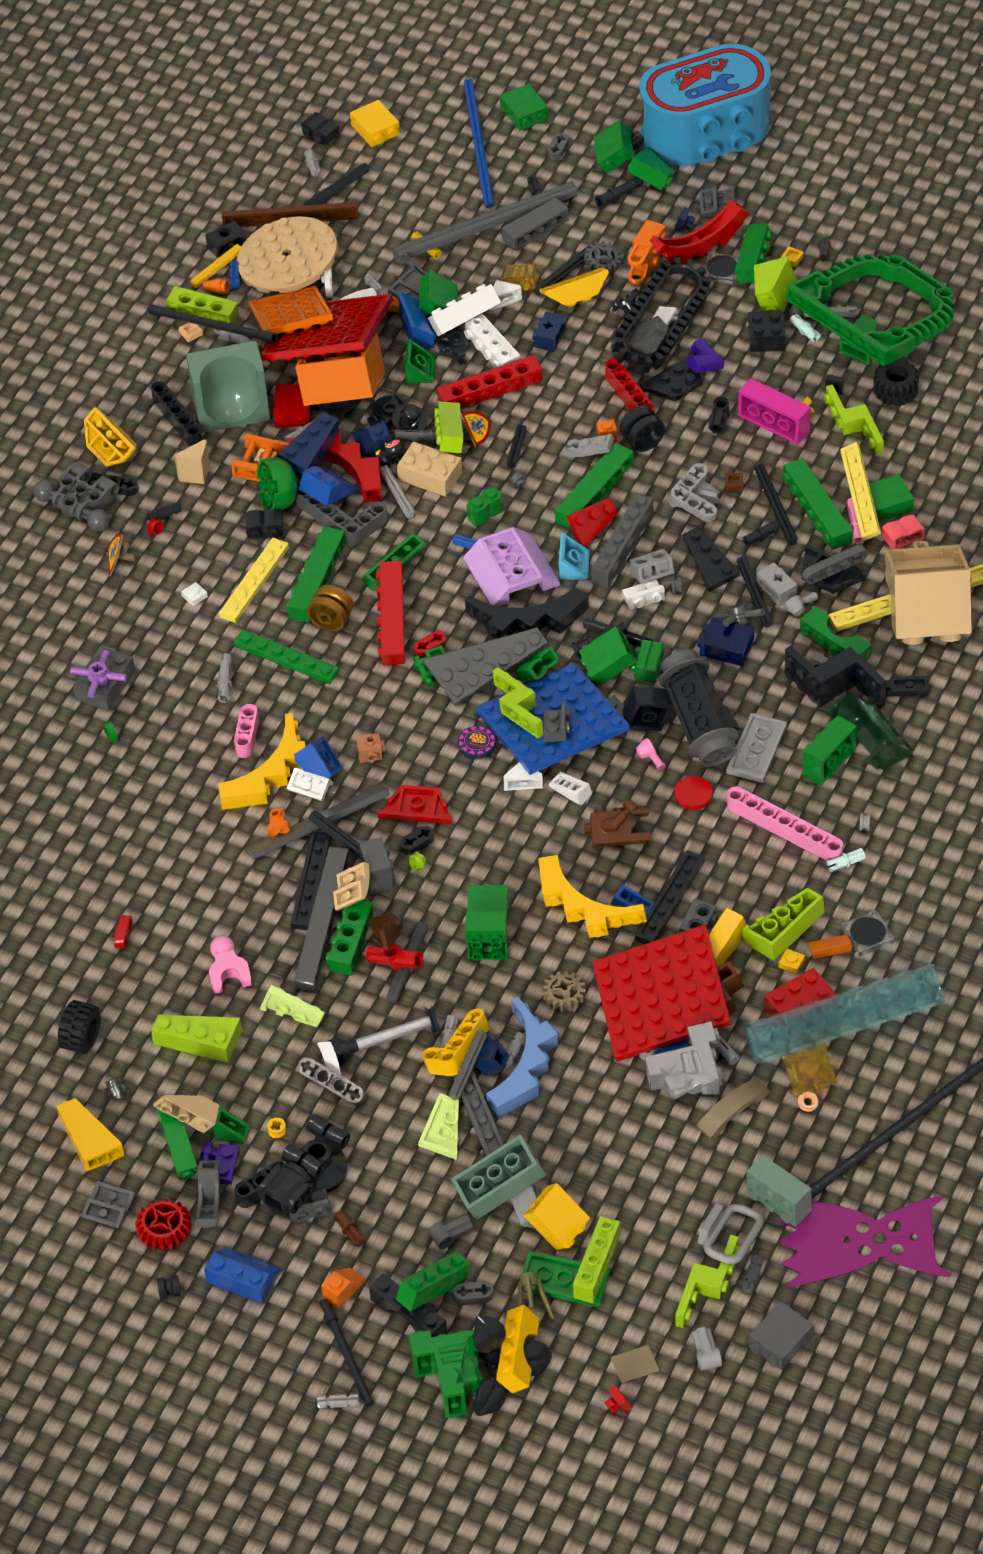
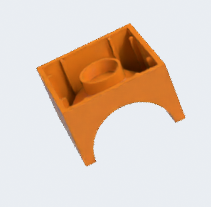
M377 332L372 335L363 351L354 352L351 350L343 354H336L334 352L326 356H319L318 354L309 358H302L301 356L295 365L304 406L373 397L385 374Z

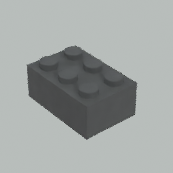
M100 646L85 668L89 669L92 663L99 662L104 650L109 651L110 655L106 666L110 672L127 674L126 682L108 679L107 684L98 687L94 698H90L87 695L92 683L88 676L80 675L73 687L76 700L109 711L135 673L133 657Z

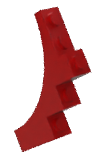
M730 200L713 219L697 230L675 238H660L653 235L649 241L654 245L653 249L660 254H664L663 257L670 264L673 257H680L681 264L686 265L688 258L691 259L693 256L696 257L698 255L704 258L714 244H721L725 247L750 213L738 203Z
M339 429L337 438L330 449L326 451L323 460L340 466L355 479L362 491L364 502L382 501L379 458H361L359 443L342 444L341 430ZM287 438V443H290L295 438Z

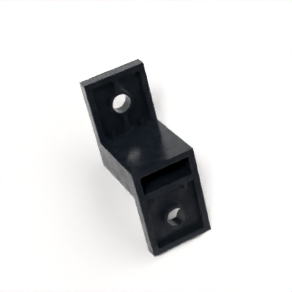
M791 645L785 648V676L791 679L798 689L804 691L809 699L819 707H822L855 686L859 692H862L879 709L885 706L887 681L851 647L816 668Z

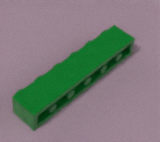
M615 443L611 447L610 452L605 453L596 462L592 470L586 473L583 480L576 484L575 489L566 495L565 500L557 505L554 511L556 523L571 530L566 516L600 502L634 464V451Z
M801 458L783 465L782 479L784 483L789 485L792 495L797 497L800 507L805 509L809 520L812 519L817 532L822 534L825 544H828L834 550L852 543V529L805 460Z
M324 526L321 533H318L316 545L312 546L310 558L305 561L304 571L299 574L298 584L293 587L292 597L286 603L289 618L310 623L311 620L307 615V607L314 598L317 589L320 586L327 585L346 544L344 530Z

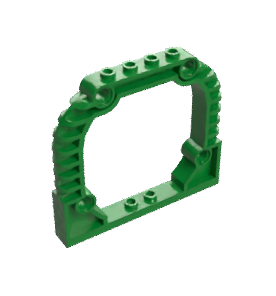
M872 254L865 255L864 257L860 255L855 256L853 259L848 258L845 262L838 263L837 266H832L830 270L826 269L822 273L817 270L787 285L786 300L883 367L913 352L915 346H919L922 342H926L930 338L936 337L937 334L943 333L944 330L950 327L954 319L953 291L899 255H879L878 258ZM880 276L890 282H900L929 301V308L933 313L905 328L894 326L888 331L870 330L865 333L822 304L821 301L829 300L831 291L857 278Z

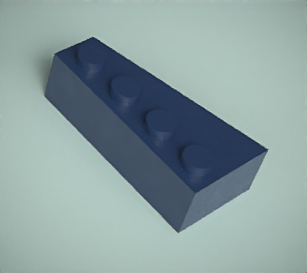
M324 411L278 454L279 458L286 460L292 466L297 479L300 481L303 471L310 467L318 466L319 462L324 459L326 451L330 449L339 434L338 419Z

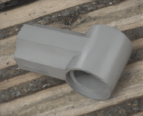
M697 1328L696 1331L692 1332V1337L697 1350V1361L700 1370L721 1367L720 1351L718 1347H715L710 1328Z

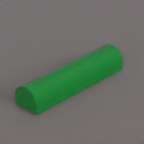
M412 533L379 562L402 561L403 567L426 547V543ZM379 562L363 575L364 583L373 591L377 590V585H380V580L376 578V569H380Z

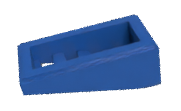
M622 884L613 897L611 905L615 907H628L640 903L647 906L645 910L647 916L654 902Z

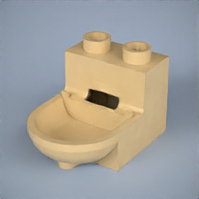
M926 541L913 542V548L885 550V578L891 595V622L896 639H902L904 644L916 645L923 643L924 637L939 636L941 641L954 642L960 640L962 634L972 633L970 568L959 544L929 547Z

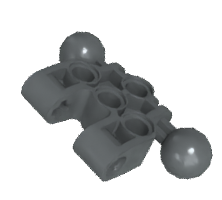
M76 461L59 477L60 488L58 491H56L55 485L50 480L43 479L36 482L33 487V493L39 501L47 502L52 500L53 506L66 512L69 517H76L80 521L86 519L88 526L92 530L99 532L105 530L110 524V517L105 508L118 494L120 486L105 476L100 477L93 485H88L87 482L92 477V469Z

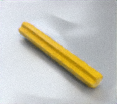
M238 244L234 245L190 280L191 285L194 288H198L204 281H207L236 258L242 247Z

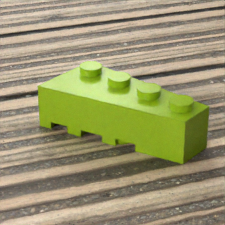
M806 888L788 899L785 905L772 909V913L765 917L757 918L756 922L750 926H744L742 928L744 944L775 961L825 912L823 896Z
M158 1015L151 1029L153 1044L229 1063L242 1034L240 1018Z

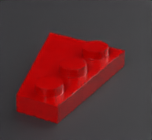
M609 497L567 515L566 518L576 542L586 547L612 521L618 512L612 497Z

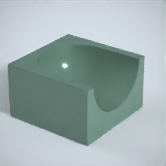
M256 341L186 354L193 406L202 433L270 420L264 369Z

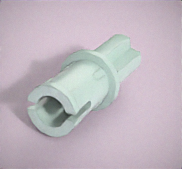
M860 848L847 854L842 853V856L826 861L827 866L835 864V866L828 868L830 873L843 867L849 868L851 864L864 860L866 858L865 852Z

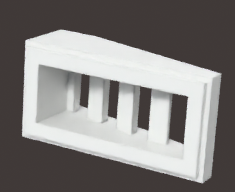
M560 772L549 783V787L579 805H582L592 795L589 783L563 772Z

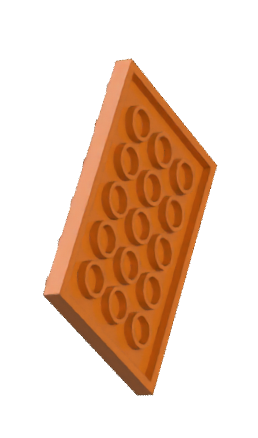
M315 285L248 302L261 331L277 333V335L283 332L292 333L295 329L299 328L308 329L315 324L325 325L333 320L331 311Z

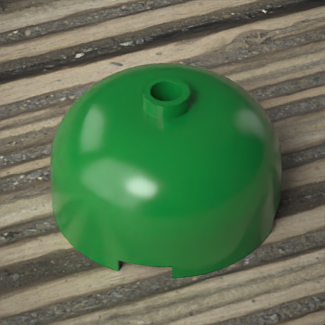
M278 457L260 459L257 465L256 478L259 479L260 490H258L264 509H280L283 511L289 508L295 501L298 479L292 466L286 460Z

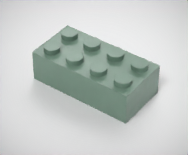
M520 1134L451 1180L468 1211L478 1220L546 1176V1173L530 1145Z

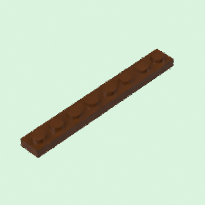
M347 202L223 211L222 222L223 226L235 221L240 227L263 226L281 218L310 217L322 222L359 219L358 203Z

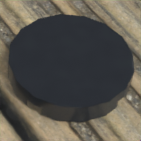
M392 395L381 397L374 403L373 415L378 419L384 417L387 425H392L394 411L399 406L407 403L398 396L392 397Z

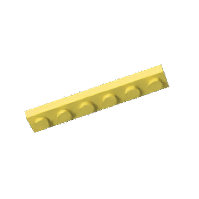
M855 442L840 449L861 537L866 541L881 534L860 446Z
M276 538L271 539L220 610V618L234 623L238 621L289 549V543Z

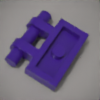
M205 1142V1146L200 1154L202 1157L201 1161H209L210 1159L220 1161L221 1184L232 1185L240 1152L239 1146L219 1144L218 1150H212L213 1143Z

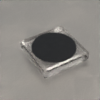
M709 252L704 266L706 269L704 277H710L712 282L736 285L737 277L734 270L739 256Z
M877 910L841 924V929L850 939L859 957L895 943L894 936Z

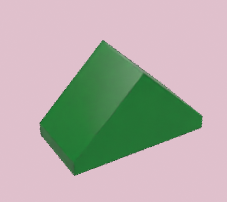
M219 1106L216 1123L213 1126L215 1140L245 1143L250 1125Z

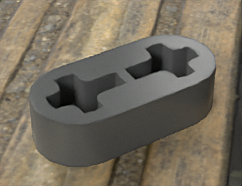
M558 133L554 135L548 147L549 159L556 161L563 157L568 147V136L566 134Z
M487 1281L461 1283L454 1288V1299L460 1305L487 1303L494 1297L493 1285ZM486 1289L487 1294L483 1295L482 1290ZM465 1291L466 1296L461 1297V1292Z

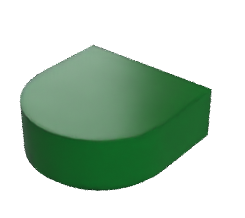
M110 720L103 723L104 733L112 744L118 742L113 723Z

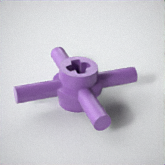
M104 650L100 661L92 663L89 669L71 667V674L88 676V679L92 682L87 694L90 698L95 697L98 687L107 684L108 679L124 682L127 680V674L110 672L106 666L110 655L109 651Z

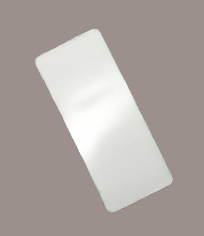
M318 1042L317 1044L326 1067L341 1075L338 1059L331 1042Z

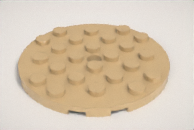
M310 217L281 218L263 225L247 238L241 246L242 249L238 252L237 261L239 266L237 267H239V274L242 280L249 287L257 288V291L270 293L271 291H279V293L296 291L319 280L320 275L325 270L329 271L335 262V255L338 254L337 239L333 230L326 223Z

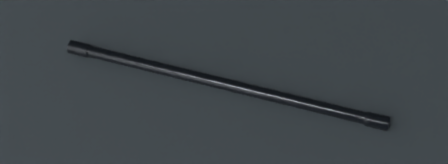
M983 1058L818 1181L809 1185L811 1188V1199L983 1070Z

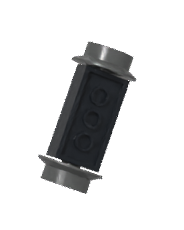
M691 649L671 654L661 664L663 674L659 679V683L667 689L690 745L688 753L691 757L699 758L701 764L705 767L720 765L730 760L737 753L734 743L738 739L739 733L736 729L730 728L707 674L710 664L706 659L698 658L696 651Z

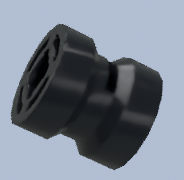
M178 1275L171 1276L169 1279L164 1277L157 1278L160 1299L167 1298L168 1295H173L174 1297L181 1296Z

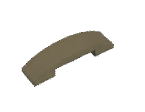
M753 1079L740 1085L716 1103L700 1120L697 1128L708 1138L713 1139L726 1128L728 1121L751 1103L755 1105L770 1094V1090L758 1079Z

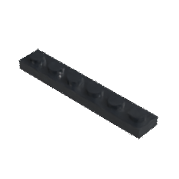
M311 832L290 923L291 929L308 930L331 841V836L326 832Z
M689 850L686 851L647 914V922H642L636 932L635 940L647 944L658 939L704 864V856Z

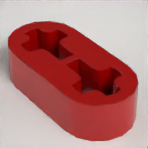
M435 631L418 640L414 644L415 655L425 658L424 651L440 645L444 648L446 646V635L441 631Z
M121 915L114 937L115 948H126L133 924L132 916Z

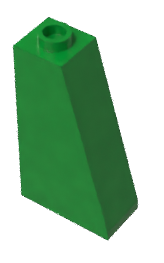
M157 1108L158 1121L177 1178L189 1179L197 1173V1164L184 1123Z

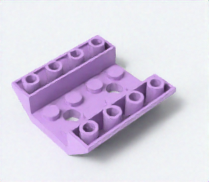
M514 527L480 538L463 557L487 601L494 606L509 604V593L539 583L543 591L560 586L559 580L532 535ZM501 546L508 547L506 549H500ZM520 571V572H523V573H521V574H515L514 572Z

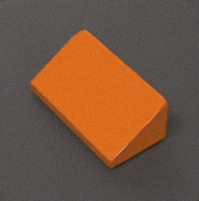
M846 934L808 942L813 960L852 951V943Z

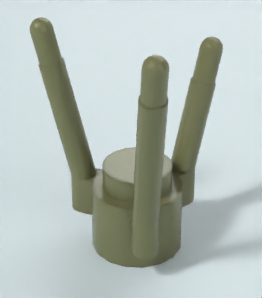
M536 1272L520 1274V1282H518V1307L523 1305V1289L524 1292H527L529 1306L533 1307L532 1292L536 1291L537 1287L550 1318L554 1320L555 1317L543 1290L541 1278H537Z

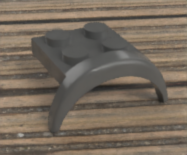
M406 252L404 259L409 270L388 288V294L392 293V296L398 299V292H403L419 300V279L426 272Z

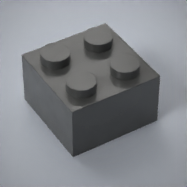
M382 837L359 842L361 863H369L370 878L368 889L370 895L393 891V883L396 882L393 872L395 869L393 860L389 859L388 845H384Z

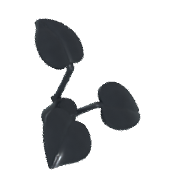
M488 1316L475 1317L473 1343L479 1351V1357L486 1361L485 1366L488 1367L494 1382L490 1379H485L478 1386L474 1402L475 1414L477 1416L496 1412L503 1406L506 1400V1390L502 1385H498L497 1376L491 1366L499 1363L501 1351L497 1348V1345L504 1342L506 1330L501 1322ZM540 1341L528 1342L523 1347L524 1355L532 1369L531 1376H536L549 1366L552 1352Z

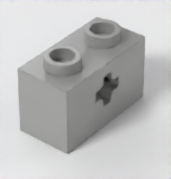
M775 563L756 573L758 587L779 607L785 604L791 597L797 595V582L790 578L783 568L778 567Z

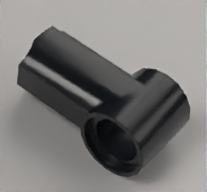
M717 397L713 401L709 430L715 434L724 432L726 420L729 416V400L726 397Z

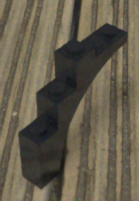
M575 587L553 601L524 608L494 606L481 602L472 596L465 599L466 613L481 621L483 625L488 626L489 635L494 639L501 638L504 634L512 635L517 630L523 632L538 628L540 631L545 626L561 634L589 608L588 595Z

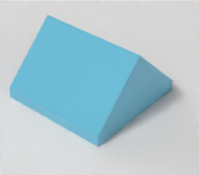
M564 533L561 534L559 578L586 580L588 579L590 550Z

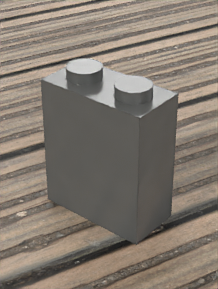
M656 316L634 326L626 338L625 344L633 353L646 356L657 350L669 327L659 316Z
M780 1301L748 1335V1346L753 1353L760 1354L770 1365L777 1366L782 1370L814 1336V1324Z

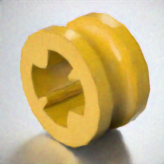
M273 1118L267 1123L268 1133L272 1138H281L285 1135L286 1125L283 1119ZM278 1126V1128L280 1127V1129L276 1130V1128L273 1129V1127Z

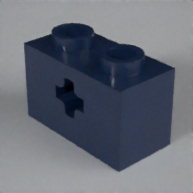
M545 312L543 318L539 319L537 330H534L532 335L535 348L555 352L566 329V316Z

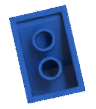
M317 466L303 471L299 485L301 491L325 506L359 491V487L335 472Z

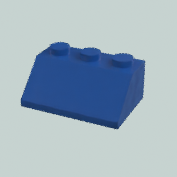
M398 292L399 315L408 339H411L426 350L434 348L436 335L434 330L430 329L431 323L426 318V313L419 310V300L403 292Z
M224 1247L212 1254L204 1268L206 1282L262 1304L279 1276L281 1268Z

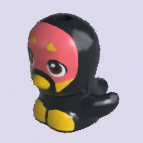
M395 439L385 443L384 448L376 451L375 455L379 458L382 466L387 465L391 468L392 459L399 457L404 452V445L402 441Z

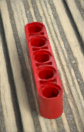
M615 359L607 360L605 362V378L628 409L631 411L638 406L645 405L650 407L655 413L654 405L625 367Z

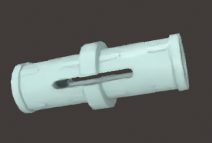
M798 314L790 318V323L813 343L820 339L821 334Z

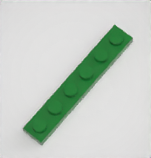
M244 629L241 630L233 641V645L236 648L329 685L339 673V667Z

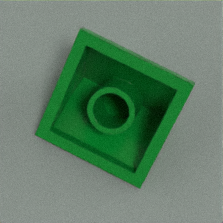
M408 339L405 360L406 383L434 382L435 355L411 339Z

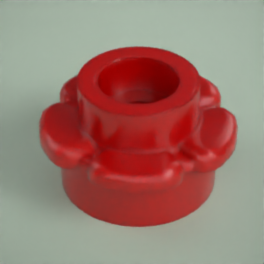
M157 518L151 519L147 524V530L150 535H159L164 529L163 523Z

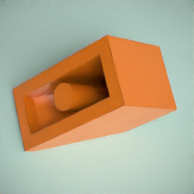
M350 1267L336 1270L321 1285L323 1299H327L330 1304L340 1309L366 1281V1278Z

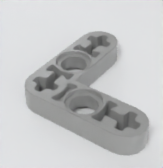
M697 463L672 488L670 499L674 504L701 520L712 522L716 519L717 508L694 494V491L707 478L708 472L706 465ZM691 481L694 485L686 486L684 483ZM694 501L698 503V506L692 507L689 503Z

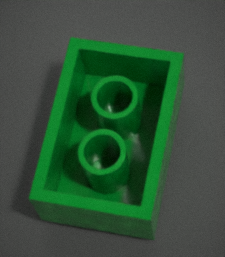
M837 716L833 721L830 720L826 728L819 732L814 740L803 749V775L822 786L855 751L857 726L840 716Z

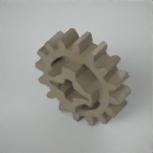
M558 971L556 977L551 974L550 980L545 979V986H542L543 999L546 1000L547 1005L553 1004L554 1010L560 1007L561 1012H563L564 1008L571 1011V1006L578 1008V1002L583 1003L586 996L585 982H582L581 977L576 978L575 973L568 975V971H565L564 975H561Z

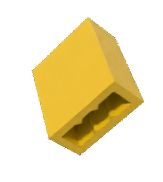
M379 100L350 112L352 127L371 147L400 135L399 121Z
M557 1183L547 1185L523 1215L556 1250L570 1248L575 1242L574 1238L586 1229V1223L590 1219Z

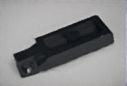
M927 676L890 677L889 680H886V696L929 695Z

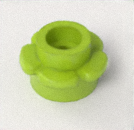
M418 852L409 857L411 868L413 870L424 869L426 865L425 856Z

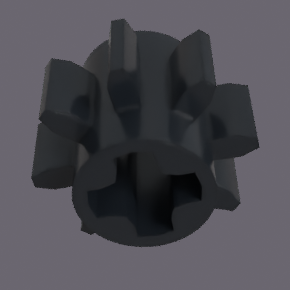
M630 131L633 151L636 149L641 150L645 146L643 143L644 137L638 131L635 133Z

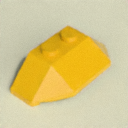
M601 267L541 288L539 291L560 304L572 307L578 301H589L593 299V296L598 295L609 272L608 269Z
M94 407L84 419L86 446L106 467L125 462L136 449V443L117 423L98 408Z

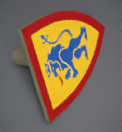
M466 411L460 414L466 426L463 429V436L469 434L475 447L485 442L490 431V419L477 411Z
M120 533L113 537L108 547L109 576L112 575L118 559L134 560V554L126 553L130 545L127 542L122 544L123 535Z

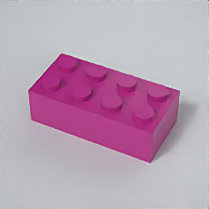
M751 378L738 391L739 417L795 444H799L810 432L811 407L805 403L799 402Z

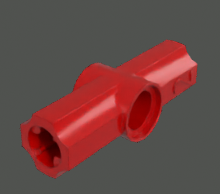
M392 944L387 950H384L381 946L374 945L369 946L366 950V960L368 963L390 965L393 970H399L403 967L417 969L423 965V954L421 951L400 949L396 944Z

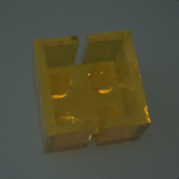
M818 1044L805 1048L803 1051H796L782 1056L794 1095H802L815 1091L816 1088L821 1089L837 1083L825 1044Z

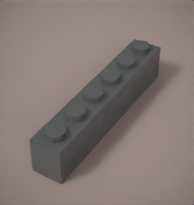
M636 493L591 568L593 584L609 589L653 515V498Z

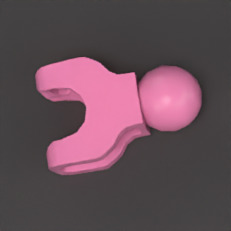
M227 936L214 938L210 945V952L215 958V962L209 969L210 982L214 994L223 992L222 983L230 977L239 979L242 987L252 986L248 963L243 958L235 955V944Z

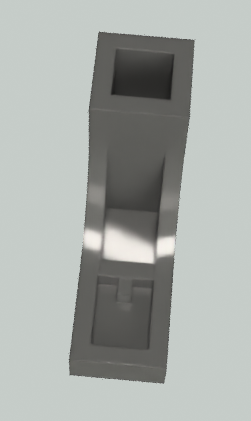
M199 1161L197 1169L198 1206L195 1227L207 1229L216 1227L220 1219V1161Z

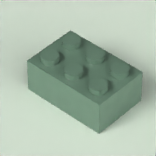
M764 1155L746 1171L748 1195L753 1200H758L764 1204L770 1212L778 1214L784 1222L791 1223L796 1227L812 1211L811 1188Z

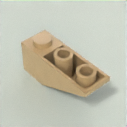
M164 1095L153 1104L154 1107L203 1133L215 1125L219 1104L204 1096Z

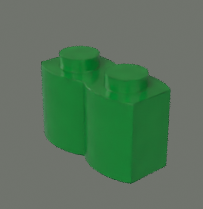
M490 487L483 491L480 496L471 499L467 503L468 521L477 527L486 523L490 517L498 515L503 510L502 493L495 487Z
M552 647L540 649L531 655L528 661L521 663L516 673L523 683L538 680L545 675L548 668L553 667L557 663L559 657Z

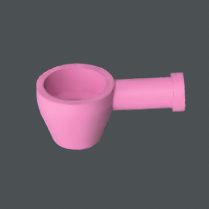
M648 738L641 741L635 748L641 759L650 757L658 771L666 767Z

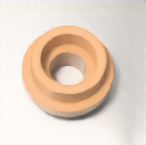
M810 1091L801 1093L798 1097L800 1109L805 1112L815 1110L818 1106L816 1094ZM810 1099L811 1105H806L804 1100Z

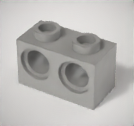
M664 549L630 559L632 575L640 584L674 573L672 557Z

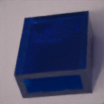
M711 617L710 622L705 624L703 637L700 636L697 647L700 648V656L743 666L754 641V627L735 622L724 626L722 624L724 619Z

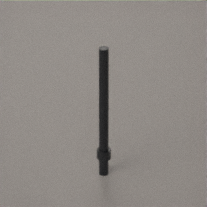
M322 1299L319 1303L325 1314V1322L327 1325H330L366 1407H370L374 1402L338 1325V1317L335 1311H332L328 1300Z

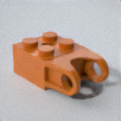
M646 220L632 241V250L628 255V264L631 266L628 274V281L635 285L642 284L654 268L659 265L660 259L664 254L654 250V245L649 240L653 235L667 238L666 225ZM635 275H638V276H640L641 278L635 280V279H633L632 277L635 276Z

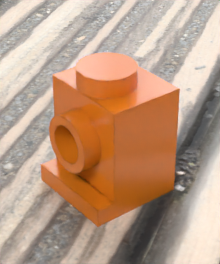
M614 419L596 422L597 437L612 434L614 437L612 446L615 443L618 444L617 428Z

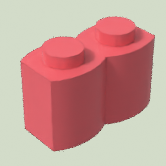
M914 515L902 517L899 521L886 523L882 527V537L892 550L901 549L908 544L924 539L925 528Z

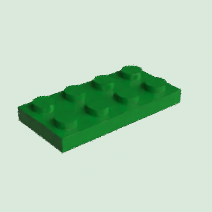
M528 1251L522 1274L536 1272L537 1278H541L543 1290L548 1297L600 1307L609 1279L610 1268H607L594 1304L573 1297V1283L582 1263L580 1261ZM536 1287L537 1290L533 1291L532 1293L540 1295V1292Z

